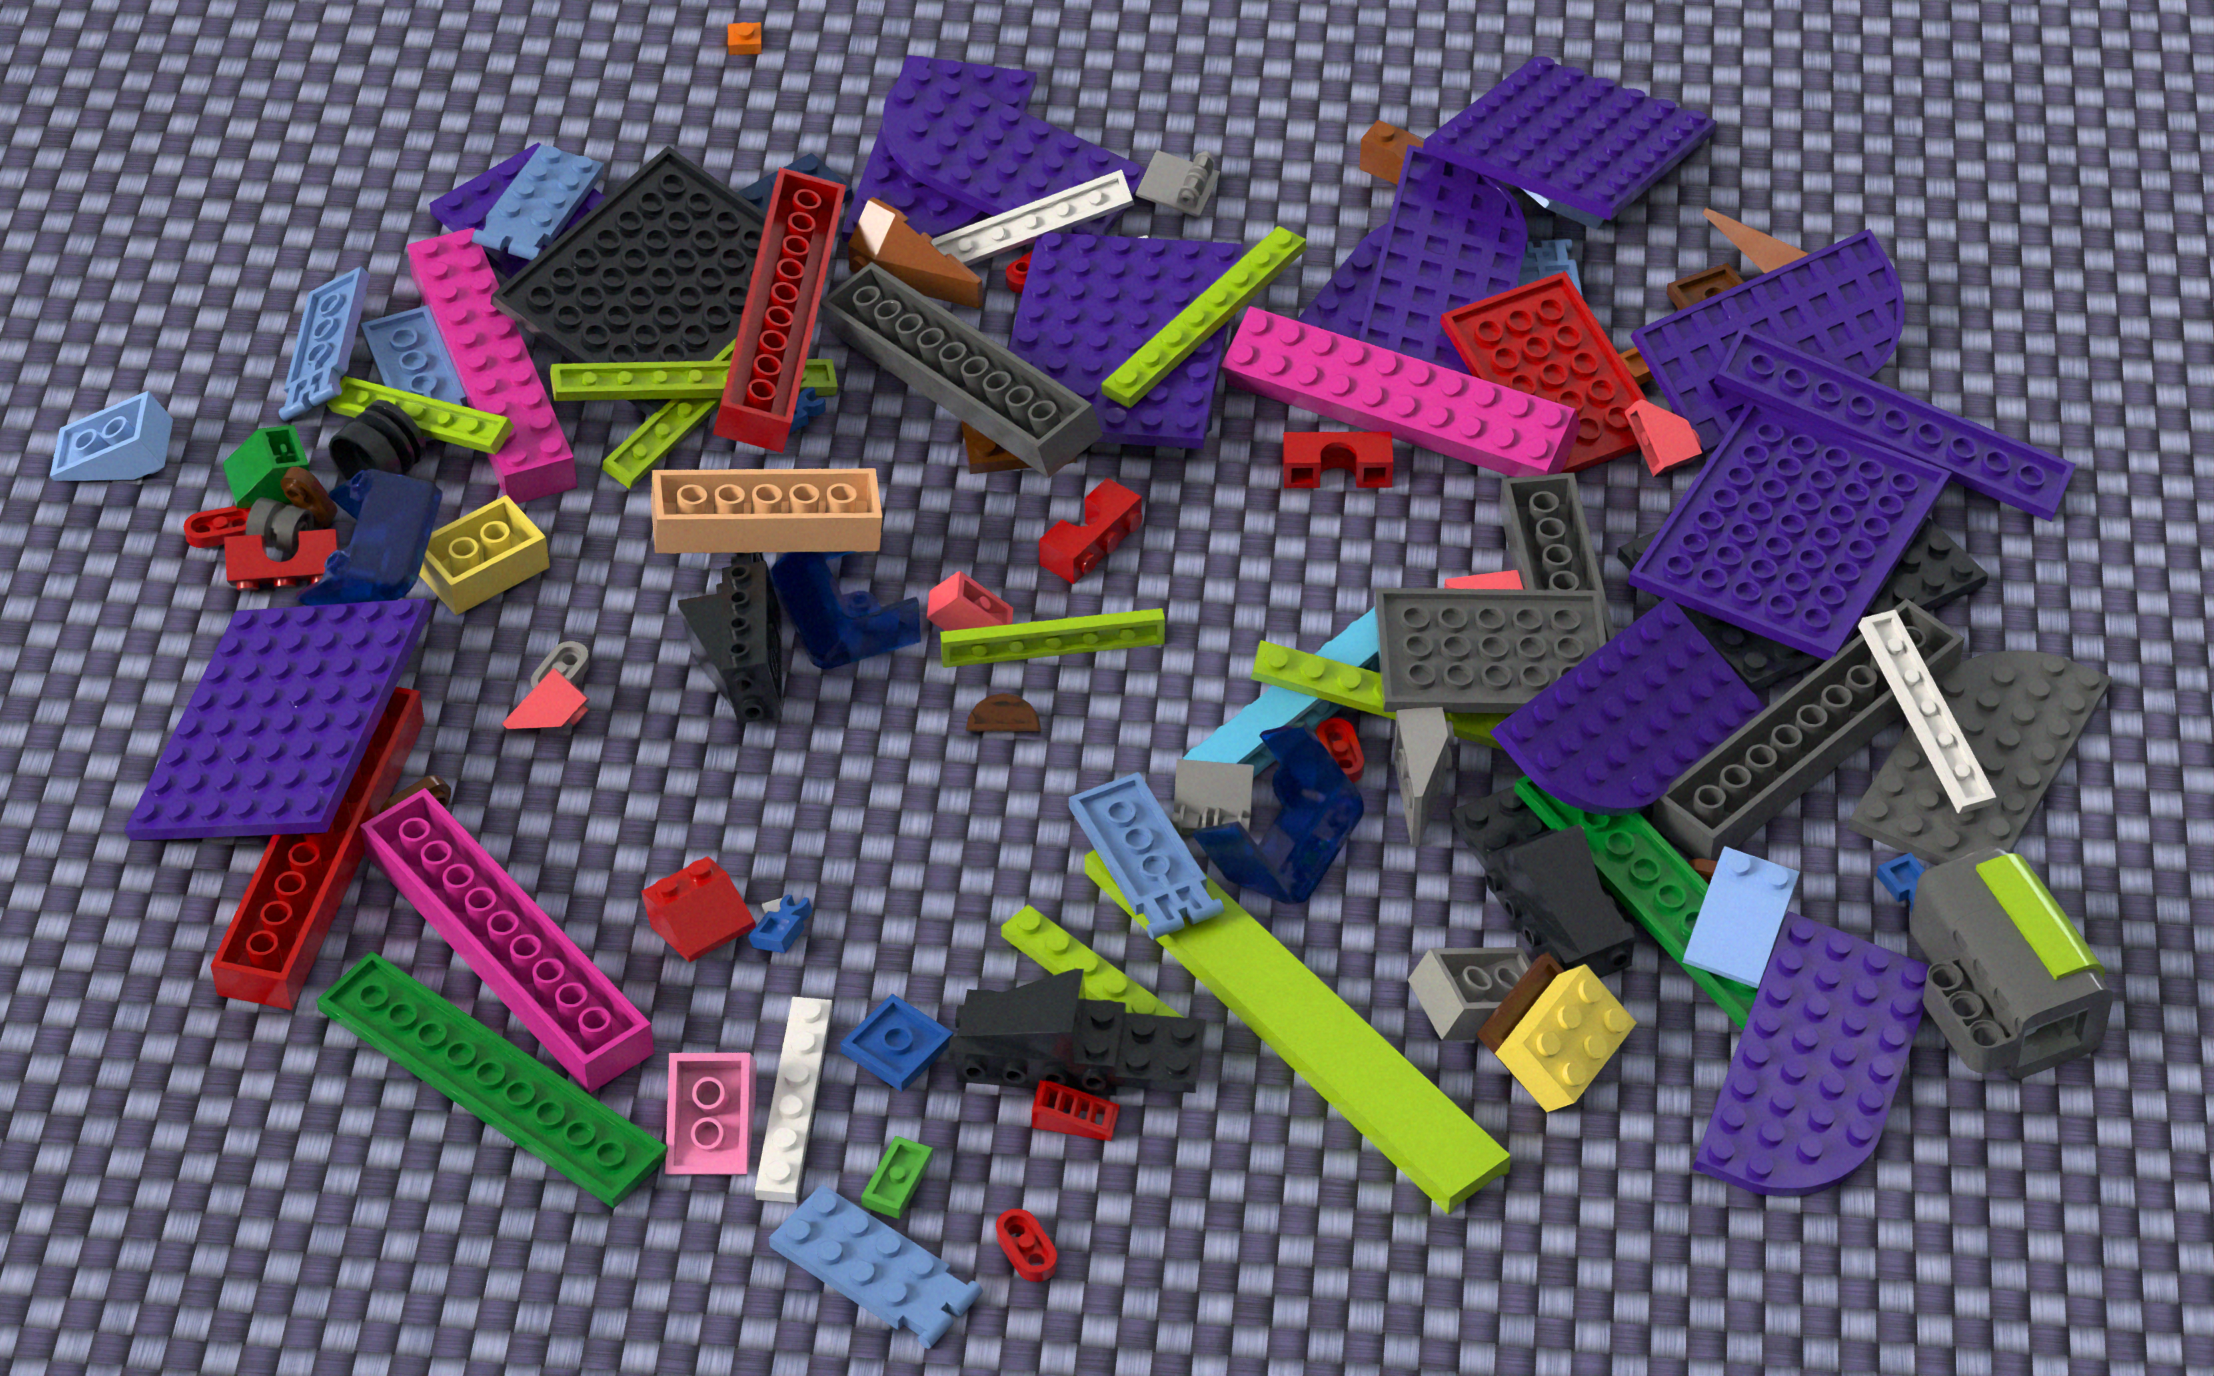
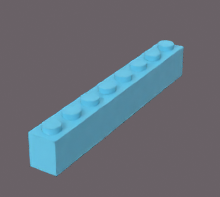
M1375 607L1357 621H1353L1346 630L1332 641L1325 643L1314 655L1380 673ZM1272 685L1256 701L1245 706L1237 716L1225 725L1217 728L1209 738L1200 745L1193 747L1183 759L1254 765V778L1344 705Z

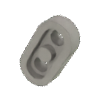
M575 641L558 644L532 674V690L553 668H557L576 685L589 668L587 648Z

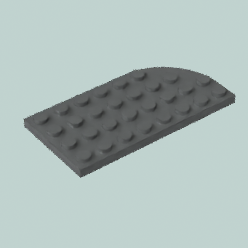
M2000 651L1980 655L1960 663L1935 684L1996 795L1993 804L1958 814L1909 723L1850 817L1848 829L1907 854L1911 852L1914 857L1934 865L1945 863L1990 846H2001L2012 853L2108 692L2112 677L2063 657L2036 651Z

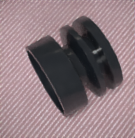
M379 399L370 403L365 408V411L359 413L354 422L347 424L330 439L328 445L330 457L344 479L357 490L375 497L386 493L400 480L401 475L409 472L413 465L419 463L425 457L427 452L425 438L413 419L397 405Z

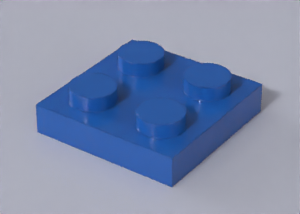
M892 993L840 1042L842 1054L900 1092H903L949 1048L950 1038L954 1034Z

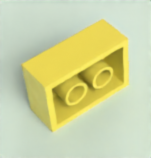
M507 495L412 542L417 573L455 616L550 568L546 537Z
M1584 964L1558 974L1495 1054L1546 1112H1550L1577 1101L1637 1022L1591 969Z

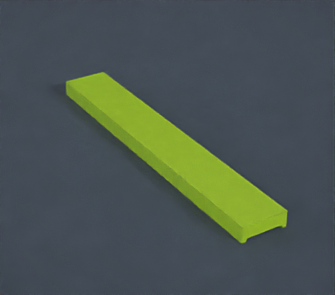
M1094 849L1084 855L1085 874L1147 931V925L1150 924L1144 913L1138 915L1134 913L1096 850ZM1204 873L1207 878V889L1205 890L1212 900L1219 898L1222 901L1224 913L1193 925L1185 917L1183 918L1185 925L1183 929L1156 938L1171 955L1448 1215L1454 1211L1455 1206L1498 1176H1505L1509 1173L1511 1155Z

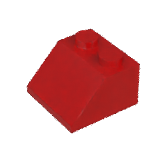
M708 856L692 862L688 867L669 877L658 880L652 886L641 891L651 928L689 963L756 927L755 920L728 873Z

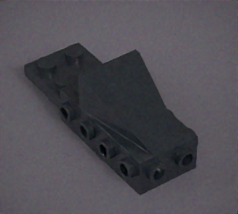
M763 552L735 553L737 556L731 557L732 566L722 568V583L716 585L717 594L678 600V608L694 659L732 707L738 724L783 717L782 613Z
M1515 786L1450 810L1451 823L1485 870V881L1488 888L1500 902L1508 917L1516 925L1537 957L1548 952L1565 972L1586 964L1598 979L1632 966L1634 943L1637 941L1636 932L1629 921H1624L1618 913L1611 895L1605 894L1601 889L1587 839L1580 824L1558 831L1556 828L1550 829L1514 791Z
M1075 968L1004 992H996L989 989H967L964 1005L958 1004L956 1009L955 1026L959 1031L958 1036H951L949 1060H955L957 1082L1038 1089L1040 1080H1045L1084 1093L1111 1096L1117 1095L1118 1086L1196 1093L1207 1030L1206 1020L1126 1013V1003L1086 999L1084 969Z

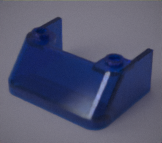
M369 469L367 471H359L351 480L329 491L328 497L357 520L351 542L348 547L341 551L335 550L324 563L325 571L323 578L298 591L295 598L305 606L393 601L404 597L418 580L442 500V490L428 480Z
M856 551L782 552L771 567L772 583L810 662L814 666L821 669H832L921 642L920 612L917 597L881 607L877 598L870 592L854 591L842 594L826 561L852 554Z
M1306 721L1265 730L1259 735L1280 763L1273 775L1272 788L1276 798L1283 805V809L1259 845L1255 843L1239 821L1196 829L1192 834L1229 882L1286 905L1304 903L1310 898L1364 813V802L1360 792Z

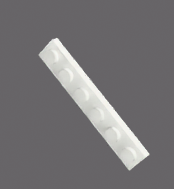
M1122 170L939 236L934 238L931 244L944 256L952 254L965 266H969L1036 241L1037 237H1041L1046 233H1059L1134 205L1124 174Z
M1896 610L1862 618L1858 627L1958 814L1992 805L1996 795Z
M792 997L756 1181V1200L797 1203L833 1011L832 1000Z

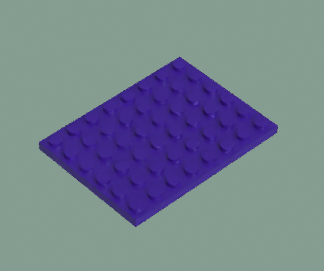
M1535 56L1424 139L1422 152L1611 220L1715 132L1717 121L1708 118L1701 111H1688L1677 107L1670 100H1657L1646 96L1639 89H1626L1615 85V82L1611 79L1595 78L1586 75L1580 68L1564 67L1555 64V61L1549 57Z
M1046 233L1041 237H1037L1008 350L1093 405L1103 434L1095 442L1204 449L1230 319L1131 408L1103 395L1101 383L1244 257L1243 244Z
M1751 398L1630 572L1628 584L1665 599L1669 596L1675 603L1827 661L1832 656L1836 657L1837 653L1847 645L1862 618L1870 609L1950 483L1952 472L1842 431L1798 418Z
M426 598L235 611L124 829L129 839L135 841L327 832L432 611Z

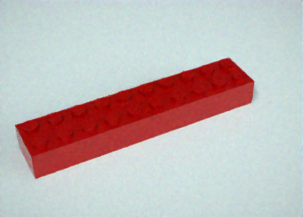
M779 167L713 435L783 453L793 420L846 185Z
M395 687L327 832L276 834L272 836L210 965L218 996L288 1010L293 1009L364 855L365 849L360 825L376 817L383 803L390 798L425 722L420 691Z

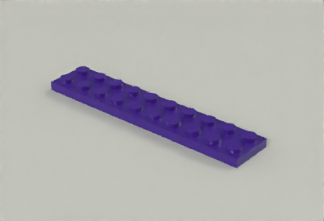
M1740 327L1714 381L1718 385L1798 418L1842 431L1952 472L1950 481L2050 522L2076 466L2075 463L1744 327Z

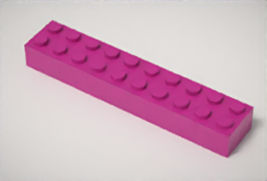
M474 227L407 244L411 275L424 306H429L467 397L468 408L508 417L514 425V428L496 455L486 452L503 495H507L515 504L578 488L573 454L514 320L490 304L491 295L500 286L482 245L472 242V236L475 231Z
M1249 306L1221 364L1222 371L1230 386L1372 432L1392 431V438L1515 478L1560 474L1581 429L1577 412L1574 408Z
M426 788L360 825L365 854L370 861L588 1094L655 1053L651 1023Z

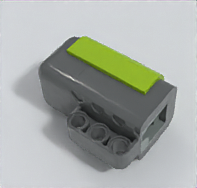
M1990 846L1933 866L1922 872L1917 881L1910 921L1913 938L1932 964L1927 970L1922 1001L1963 1063L1970 1070L1977 1073H1988L2004 1067L2013 1079H2021L2085 1056L2102 1043L2114 997L2113 991L2104 980L2105 968L2066 913L2020 854L2011 853L2001 846Z

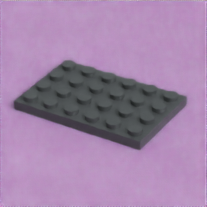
M1375 588L1374 592L1384 712H1396L1397 710L1443 707V712L1514 713L1606 644L1600 591Z

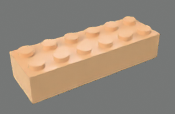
M875 468L652 470L651 512L655 553L879 551L882 511Z

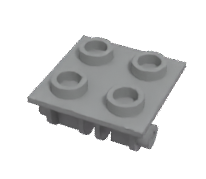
M1156 150L1135 196L1200 218L1220 175V171L1213 169V156L1207 151L1197 154L1194 162Z
M1177 759L1174 812H1172L1171 820L1177 833L1181 835L1249 840L1254 765Z

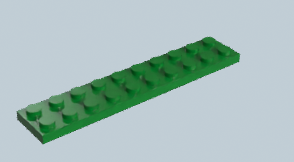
M1527 775L1517 780L1514 791L1550 829L1556 828L1558 831L1577 824L1582 826L1598 879L1743 1030L1758 989L1682 962L1709 887L1701 876L1639 812L1622 816L1589 813L1553 797L1536 785Z
M373 951L366 955L316 1000L319 1011L613 1209L666 1159L668 1151L666 1145Z

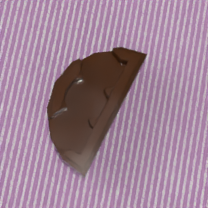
M999 693L989 695L976 704L968 716L966 731H1041L1038 714L1029 702L1018 695Z

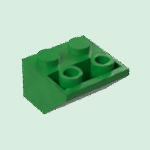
M295 425L257 429L223 462V470L237 509L252 508L253 504L260 497L280 501L286 505L293 504L284 494L281 480L291 467H300L309 471V463Z

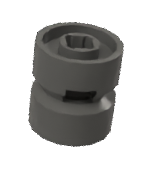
M260 497L256 500L249 512L246 523V535L261 534L266 540V547L275 546L277 550L295 555L299 548L298 532L314 530V516L310 510L293 505L286 507L283 502L266 497Z

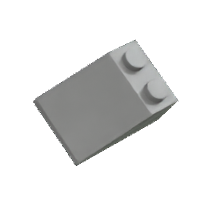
M1443 707L1413 708L1396 711L1394 765L1411 847L1420 846L1445 786L1446 769H1452V755L1448 744L1454 743L1452 721H1445Z
M1522 947L1430 948L1408 978V982L1441 1040H1473L1479 1038L1476 1033L1532 964Z

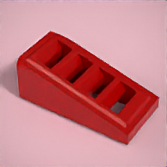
M1040 1080L1032 1106V1128L1111 1142L1120 1112V1105L1058 1083ZM1064 1108L1071 1109L1070 1114L1064 1113ZM1081 1111L1088 1112L1086 1120L1079 1118ZM1097 1114L1104 1115L1102 1125L1095 1123Z

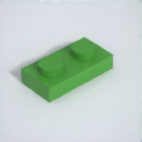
M895 1136L861 1196L862 1207L900 1219L933 1160V1148Z

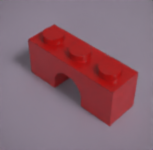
M1392 431L1283 432L1284 488H1320L1321 474L1327 469L1336 467L1347 469L1353 473L1356 479V488H1392Z
M1107 477L1085 497V524L1088 526H1075L1061 519L1039 539V565L1075 584L1085 574L1091 573L1096 564L1107 553H1112L1117 548L1119 542L1130 532L1133 533L1139 528L1143 519L1142 496Z
M336 529L299 531L298 551L293 558L285 562H276L268 558L266 540L261 534L224 537L227 582L231 586H237V591L259 590V584L274 583V588L278 589L296 587V582L311 581L313 586L333 584V579L342 578L340 535Z

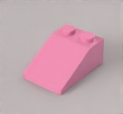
M669 1053L666 1175H748L756 1103L757 1061L751 1053Z

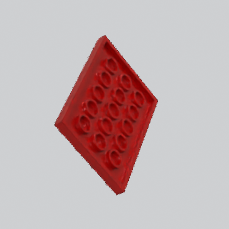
M1566 271L1441 315L1440 324L1473 377L1576 409L1581 429L1560 474L1576 473L1640 449L1625 411L1638 400H1648Z

